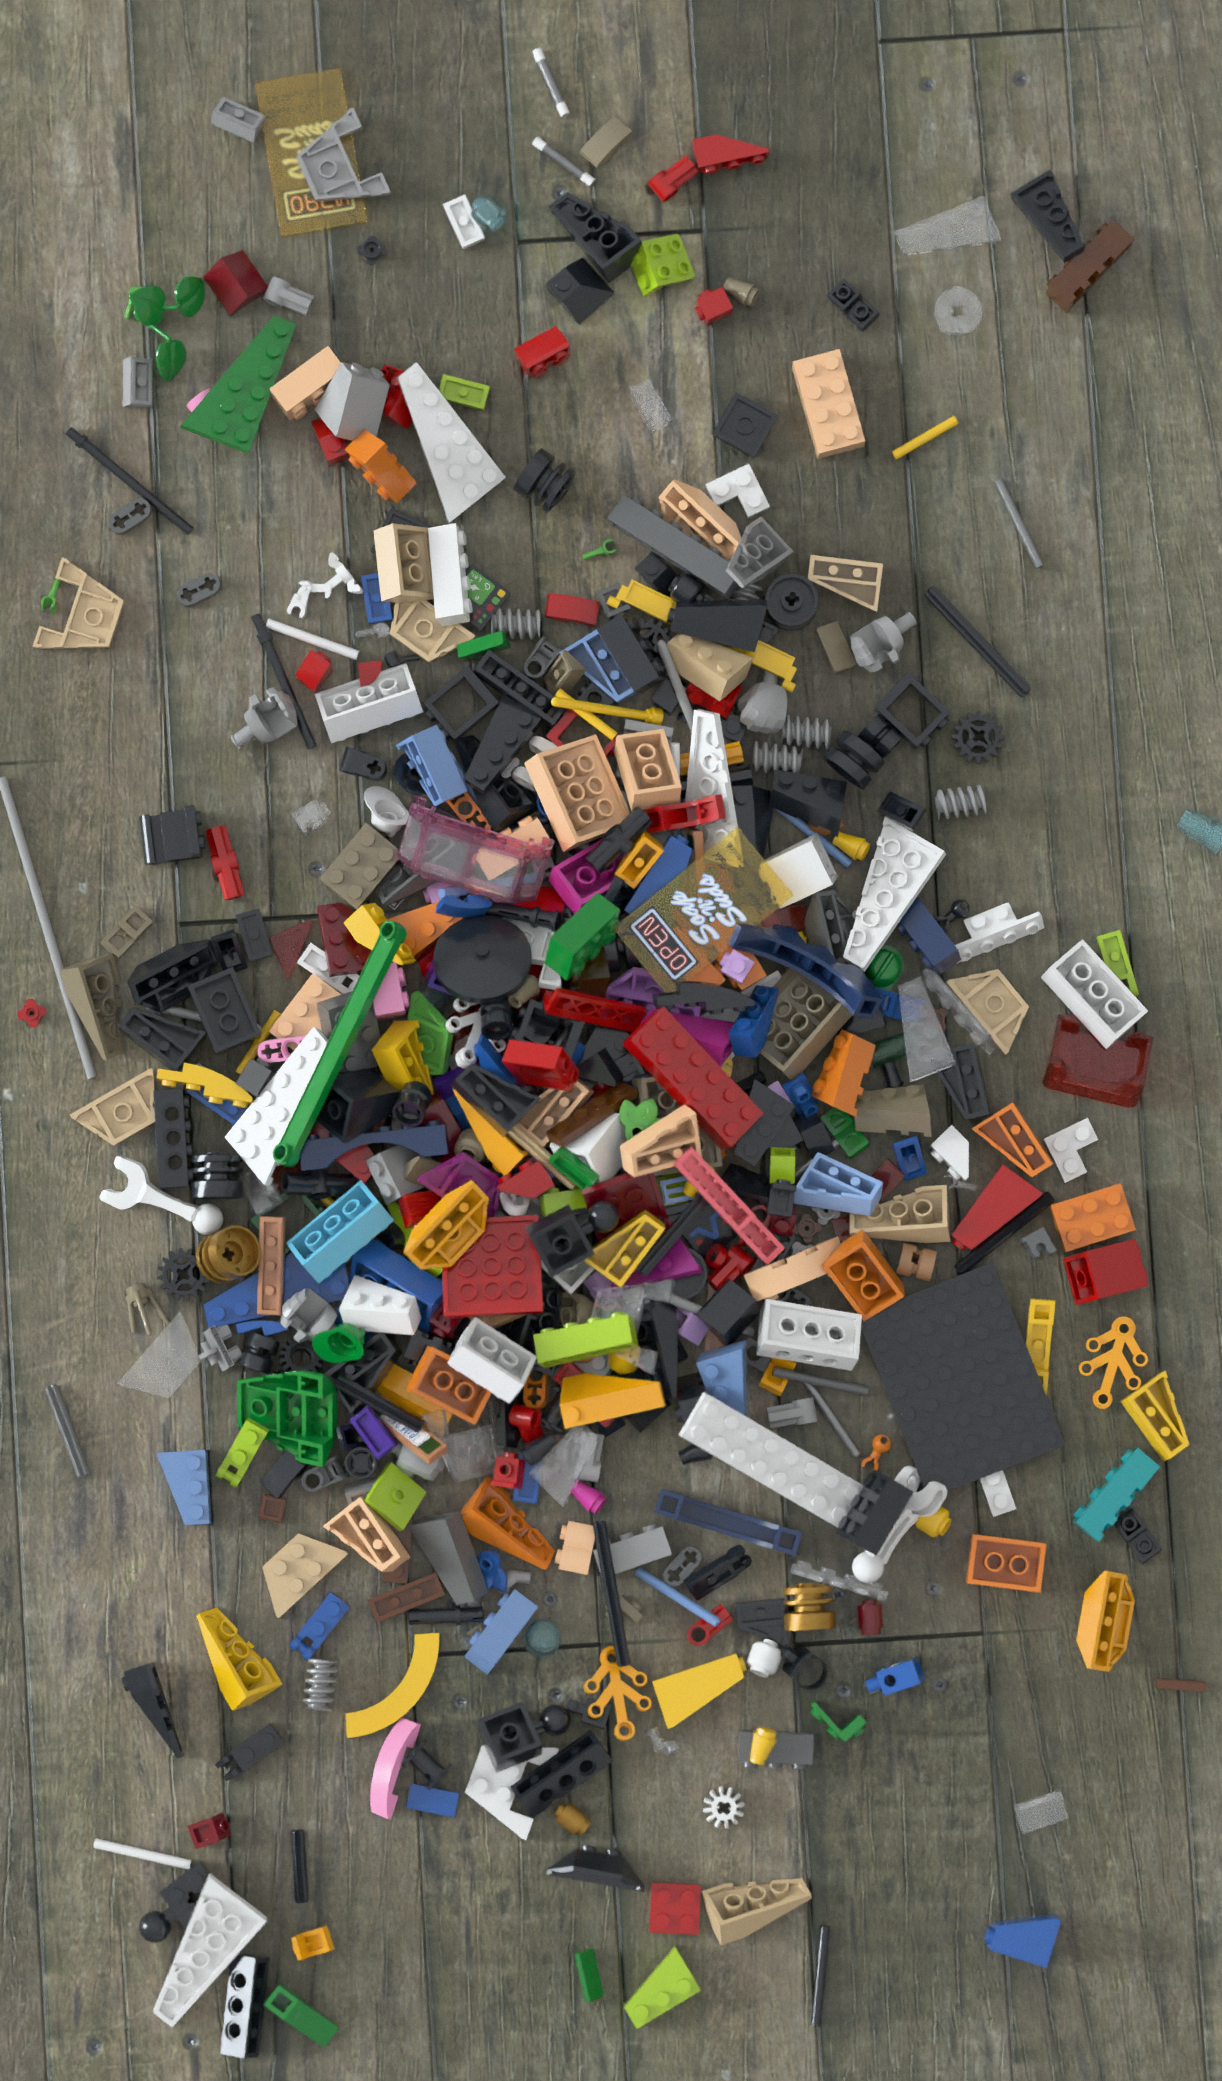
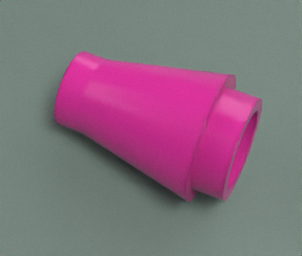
M579 1480L573 1484L569 1491L588 1512H593L594 1514H597L607 1501V1498L603 1496V1492Z

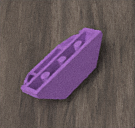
M632 967L608 985L605 998L644 1006L646 1008L645 1017L651 1009L660 1008V1006L657 1007L653 1004L652 994L676 991V985L666 972ZM681 977L677 981H685V979ZM699 1002V1006L684 1007V1004H677L674 1009L668 1011L699 1017L701 1003Z

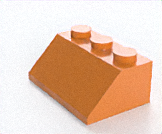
M863 1229L844 1240L822 1264L855 1311L862 1315L863 1321L905 1297L903 1282Z

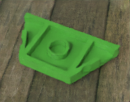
M416 991L411 994L408 1020H418L420 1028L416 1029L419 1042H423L424 1050L421 1051L423 1064H428L430 1074L441 1075L448 1071L453 1033L446 1029L447 1020L421 992Z

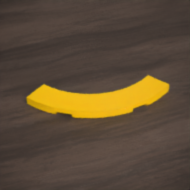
M439 1633L415 1634L414 1652L409 1669L401 1683L388 1697L367 1709L345 1713L347 1738L359 1737L381 1730L396 1722L416 1704L427 1688L435 1670L439 1652Z

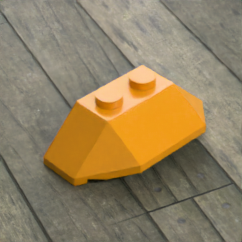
M473 1181L446 1194L412 1230L404 1253L421 1270L451 1267L485 1231L487 1205L489 1202L487 1195Z
M1104 1571L1085 1591L1076 1641L1085 1664L1089 1669L1110 1672L1113 1668L1112 1666L1127 1649L1135 1600L1131 1587L1127 1582L1126 1574Z

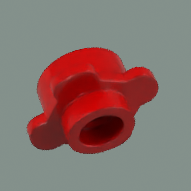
M27 999L23 1009L18 1011L17 1017L28 1022L30 1027L35 1028L38 1026L42 1016L46 1015V1009L35 1004L33 999ZM30 1011H34V1015H30Z

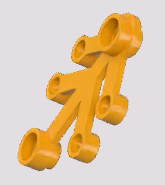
M1122 1316L1115 1319L1110 1331L1086 1341V1349L1089 1352H1097L1101 1345L1115 1339L1111 1350L1079 1365V1372L1084 1376H1088L1096 1368L1108 1363L1101 1388L1092 1396L1094 1406L1099 1409L1108 1408L1112 1403L1113 1398L1110 1390L1118 1366L1126 1379L1125 1383L1128 1389L1136 1390L1141 1385L1140 1378L1134 1375L1122 1353L1124 1343H1126L1133 1355L1132 1360L1136 1366L1142 1367L1148 1362L1147 1355L1141 1352L1133 1337L1136 1332V1326L1129 1317ZM1121 1324L1128 1326L1126 1333L1120 1332L1119 1327ZM1091 1340H1095L1098 1344L1095 1350L1089 1347ZM1139 1354L1145 1358L1142 1364L1136 1362V1357ZM1084 1364L1090 1365L1091 1370L1089 1373L1082 1371ZM1131 1378H1135L1138 1382L1134 1388L1129 1385ZM1101 1394L1107 1396L1105 1404H1101L1098 1400Z
M608 1646L600 1654L601 1666L594 1676L585 1682L584 1690L587 1694H595L599 1690L600 1681L608 1671L611 1682L598 1700L589 1706L588 1715L593 1719L599 1718L603 1714V1708L613 1696L618 1723L614 1728V1734L618 1740L628 1741L633 1737L635 1727L632 1722L627 1720L623 1695L633 1701L640 1712H646L652 1703L649 1697L642 1696L624 1683L620 1678L619 1671L630 1677L632 1684L637 1688H641L647 1683V1676L643 1672H638L630 1665L618 1667L616 1661L615 1663H610L607 1659L608 1655H613L615 1659L616 1656L614 1646ZM636 1676H641L644 1682L642 1684L637 1683L635 1680ZM589 1682H592V1683L595 1684V1686H596V1689H595V1690H589V1688H588V1683H589ZM640 1700H645L647 1702V1708H642L640 1706ZM592 1707H598L600 1713L598 1715L593 1714L591 1711ZM620 1728H626L628 1734L626 1736L621 1735Z

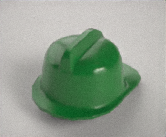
M883 945L863 973L868 979H873L875 988L891 991L903 971L904 960L896 948L890 945Z
M350 1323L339 1324L334 1329L317 1333L312 1340V1346L320 1358L331 1363L358 1360L364 1355L363 1345L366 1331L364 1328H357Z

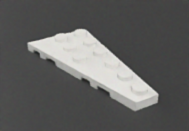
M313 1027L225 1136L227 1141L264 1185L270 1186L273 1181L271 1176L275 1166L280 1165L272 1157L273 1149L279 1144L327 1045V1037L318 1028Z

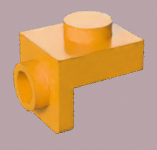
M772 1358L758 1386L781 1396L788 1379L772 1376L773 1368L779 1367L794 1370L796 1363L794 1361Z
M327 1925L302 1932L291 1938L292 1948L298 1961L334 1950Z

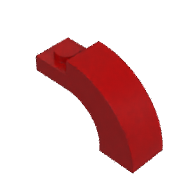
M722 794L643 810L652 820V823L647 827V833L649 834L694 828L726 819Z

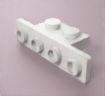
M1007 902L963 920L971 939L955 945L962 959L959 962L968 961L974 956L990 952L994 948L1012 943L1029 934L1037 933L1044 928L1041 913L1036 912L1017 920Z

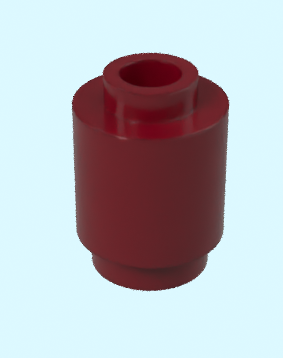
M876 1599L862 1600V1604L857 1605L858 1627L861 1629V1635L881 1634V1628H883L882 1604H877Z

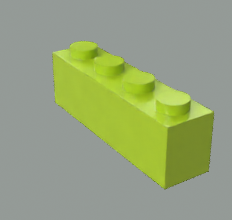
M625 1312L613 1313L611 1318L606 1319L601 1317L590 1318L587 1320V1323L580 1325L578 1323H568L562 1329L546 1328L542 1329L540 1334L533 1335L537 1361L544 1368L638 1347L634 1319L630 1315L625 1314Z

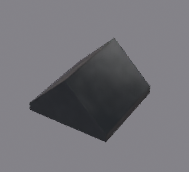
M728 1279L696 1315L723 1345L727 1346L733 1344L760 1314V1309L755 1298Z

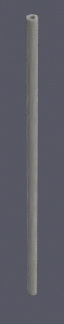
M1 777L0 791L88 1080L93 1079L97 1075L79 1016L66 994L59 970L64 969L12 793L7 777Z

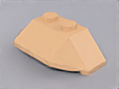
M672 480L659 496L664 521L667 523L675 522L683 528V533L688 536L690 534L697 536L702 540L703 546L708 549L710 546L714 547L722 553V558L729 561L741 539L736 523L702 490L678 480Z

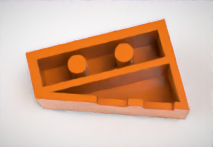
M841 1029L839 1035L834 1040V1046L829 1057L824 1061L822 1072L813 1085L812 1097L856 1117L858 1111L854 1108L858 1095L862 1096L864 1088L860 1087L863 1074H868L876 1045Z

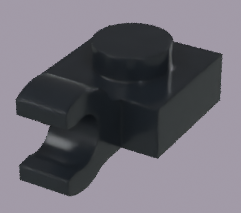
M587 1698L586 1704L569 1699L566 1709L569 1713L582 1715L581 1723L604 1730L611 1705L606 1704L603 1708V1714L597 1719H593L588 1715L589 1706L597 1701L591 1698ZM592 1707V1713L598 1715L600 1713L599 1708Z

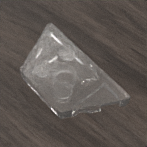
M179 1312L118 1381V1385L170 1398L202 1362L182 1313Z

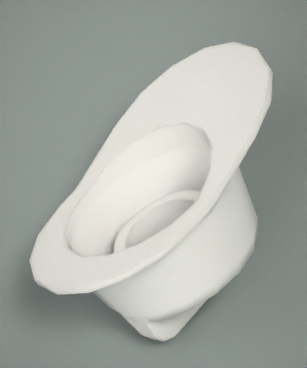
M372 786L364 792V800L371 810L372 825L377 830L385 832L391 838L395 836L396 832L403 825L411 821V815L390 790L380 786Z

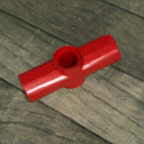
M226 825L205 830L212 853V865L215 875L219 878L224 900H233L245 896L238 872L240 870L235 850H232Z

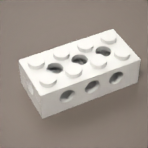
M766 1299L760 1310L756 1355L852 1371L859 1359L862 1315Z

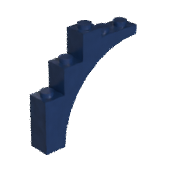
M737 923L728 942L732 949L768 958L804 975L832 994L853 1016L873 1019L883 1000L858 966L838 963L827 947L806 944L794 927L774 924L771 929Z

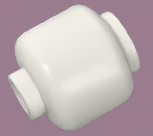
M764 1639L763 1642H756L752 1645L747 1658L750 1672L764 1678L777 1672L782 1658L781 1651L777 1648L778 1644L776 1642Z

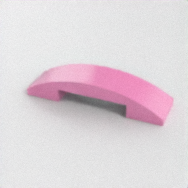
M400 1718L387 1736L379 1753L372 1777L370 1794L372 1813L387 1819L392 1818L398 1795L392 1793L406 1748H414L421 1724Z

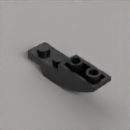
M702 981L675 982L676 991L652 994L653 1004L657 1007L664 1006L667 1010L674 1009L677 1004H684V1007L699 1006V1002H701L704 1010L709 1011V1014L724 1013V1009L733 1008V1011H746L748 1006H755L754 1000L736 990Z

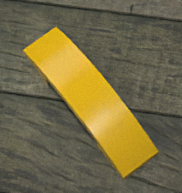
M1031 1298L1025 1344L1047 1396L1055 1300Z

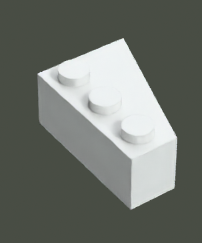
M354 1275L339 1308L343 1323H350L357 1328H364L367 1332L414 1335L421 1320L415 1296Z

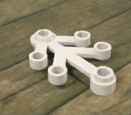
M457 998L453 1006L456 1011L464 1012L470 1006L479 1003H471ZM459 1001H462L465 1007H461ZM480 1008L478 1012L460 1018L453 1016L446 1022V1029L451 1033H456L461 1028L473 1024L466 1046L455 1055L457 1065L464 1069L471 1063L474 1064L477 1060L474 1054V1045L477 1044L481 1035ZM451 1021L457 1024V1028L451 1025ZM488 1039L494 1047L495 1042L500 1045V1049L495 1047L499 1053L505 1049L506 1044L504 1040ZM465 1053L469 1054L471 1059L466 1058Z

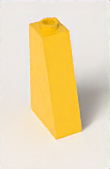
M734 1653L653 1680L652 1683L667 1728L674 1727L743 1679V1672L747 1671L743 1657L738 1658L737 1654Z

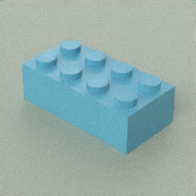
M360 1180L288 1240L286 1244L319 1284L323 1279L329 1277L341 1264L347 1262L359 1249L366 1246L377 1234L384 1231L394 1219Z

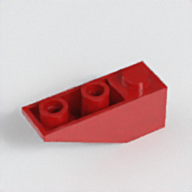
M711 135L692 140L698 173L704 172L705 175L718 172V169L725 167L729 170L737 169L743 163L760 164L766 158H769L768 148L720 135Z

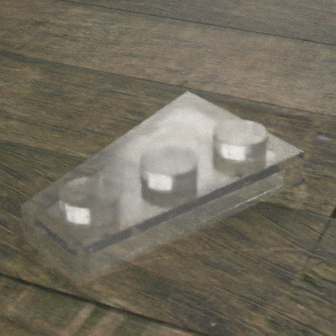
M585 1424L573 1427L529 1474L565 1508L583 1467L587 1464L599 1438Z

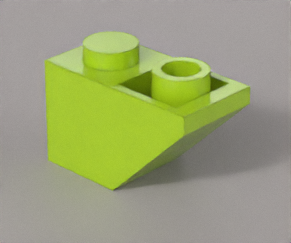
M770 1147V1184L776 1183L777 1180L791 1181V1184H794L795 1148Z

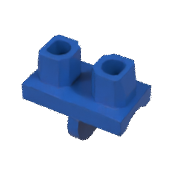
M803 1072L794 1081L789 1079L782 1085L790 1101L795 1105L794 1109L798 1115L804 1113L808 1118L819 1111L816 1105L819 1101L817 1098L812 1097L811 1093L813 1090Z

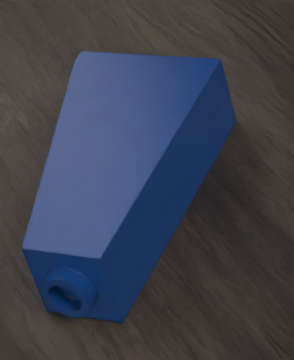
M669 834L663 844L664 852L637 884L623 906V910L638 918L651 906H654L670 926L676 906L671 904V901L674 900L672 896L675 895V891H680L692 852V848L687 846L690 841L679 834L675 837Z

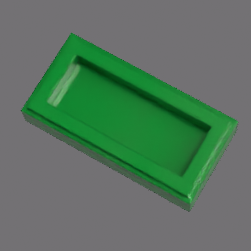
M559 1147L548 1160L549 1163L581 1189L592 1186L600 1177L566 1147Z

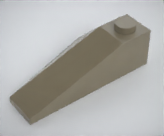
M113 953L79 962L59 970L66 994L103 1060H108L124 1053L123 1034L118 1028V1025L121 1023L118 1014V1008L121 1007V999H118L117 985H120V976Z

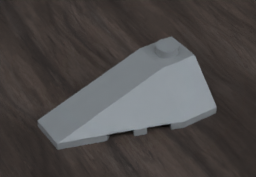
M759 517L746 527L726 572L741 588H745L777 570L794 551L762 517Z

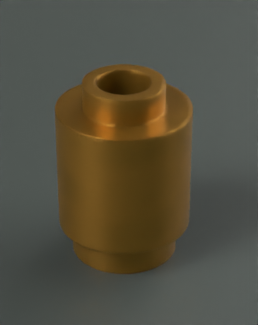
M570 1802L566 1805L561 1803L554 1813L557 1817L555 1822L572 1835L576 1834L579 1837L583 1835L592 1822L587 1818L588 1815Z

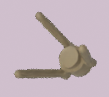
M140 1283L126 1289L128 1296L125 1298L128 1304L132 1333H136L134 1307H138L148 1336L152 1335L143 1306L148 1303L147 1298H149L166 1326L171 1327L166 1314L153 1296L151 1288L146 1289L145 1283Z

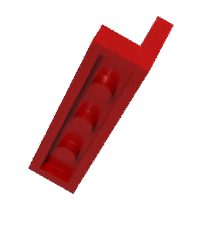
M557 987L554 992L546 990L542 996L546 1014L633 1032L639 1026L646 1014L644 1006Z

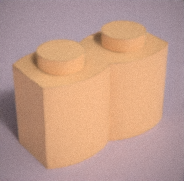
M568 1521V1525H562L560 1539L564 1540L562 1550H557L555 1564H559L560 1570L588 1575L595 1540L593 1526Z

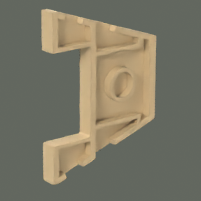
M62 557L55 578L79 586L64 633L39 626L33 648H110L125 603L124 600Z

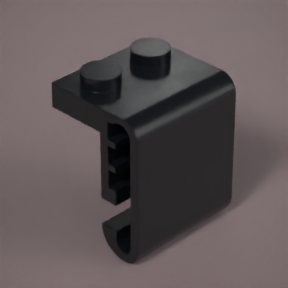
M194 805L184 806L185 810L162 812L160 815L154 816L149 814L139 816L145 865L203 858L202 850L205 849L204 835H200L199 826L202 825L201 811H197Z

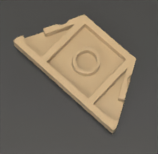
M426 600L396 603L394 606L390 635L428 663L456 650L457 644L476 638L473 633L460 624L441 626L435 618V607Z
M999 969L948 980L946 984L1002 1053L1006 1055L1029 1008L1027 1003Z
M153 1069L146 1070L70 1114L71 1118L113 1146L154 1124L153 1090H155Z
M300 1533L290 1540L262 1566L276 1616L280 1618L343 1560L348 1555V1552Z

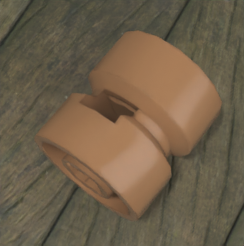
M903 1243L896 1274L908 1277L911 1274H915L916 1279L929 1282L937 1251L926 1248L919 1251L917 1246ZM911 1260H918L917 1265L911 1262Z

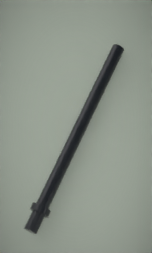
M69 428L66 435L76 443L75 446L78 448L82 447L187 535L193 531V526L89 442L85 434L81 435L74 428Z

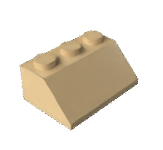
M390 524L374 530L381 601L406 603L433 600L428 528Z

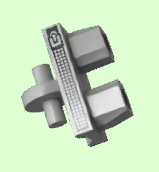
M214 1325L203 1332L207 1341L201 1343L204 1353L199 1355L200 1360L208 1358L211 1366L218 1363L223 1372L235 1365L234 1363L242 1357V1353L237 1345L227 1349L223 1342L232 1337L228 1325L217 1328Z

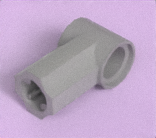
M272 277L263 297L265 302L275 307H285L306 317L315 299L314 296L292 287L290 283L277 277Z
M813 1397L767 1408L770 1428L784 1427L791 1424L801 1425L818 1421Z
M589 1432L583 1433L574 1479L598 1483L604 1435Z

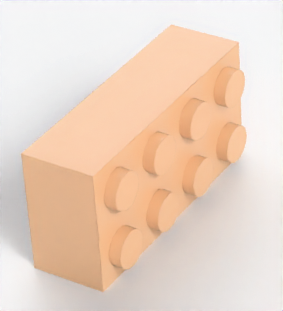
M840 349L793 361L792 369L817 459L864 447L865 438Z

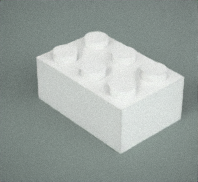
M474 1317L460 1336L447 1364L510 1404L524 1386L537 1357Z

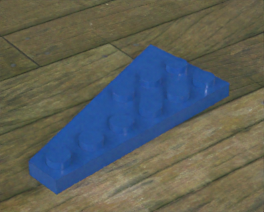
M293 1252L285 1256L283 1305L294 1294L301 1292L305 1288L312 1289L327 1303L344 1299L350 1286L345 1263L341 1264L329 1277L323 1279L318 1284ZM258 1273L204 1304L208 1328L214 1325L219 1327L270 1316L257 1314Z

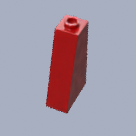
M1001 1165L950 1235L954 1239L952 1244L962 1251L965 1249L972 1250L1042 1195V1192L1005 1165Z

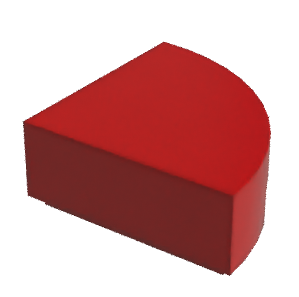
M382 660L358 663L360 687L368 686L377 679L382 669Z

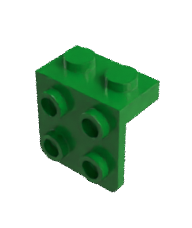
M814 1701L810 1704L813 1707L810 1712L820 1723L825 1720L830 1727L827 1731L836 1741L842 1739L846 1742L851 1736L857 1738L866 1729L863 1726L866 1721L859 1713L843 1728L839 1729Z

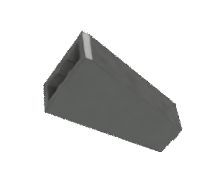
M460 1511L426 1516L409 1526L411 1532L456 1605L467 1603V1606H472L480 1603V1598L488 1594L489 1591Z

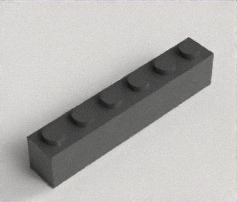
M623 494L607 517L610 524L683 572L696 577L705 586L729 600L739 586L726 572L730 560L727 561L722 558V553L714 547L710 546L708 549L703 546L702 540L693 534L688 536L683 533V528L675 522L667 523L662 519L663 515L654 509L649 511L642 507L644 505L643 502L636 497L628 498Z

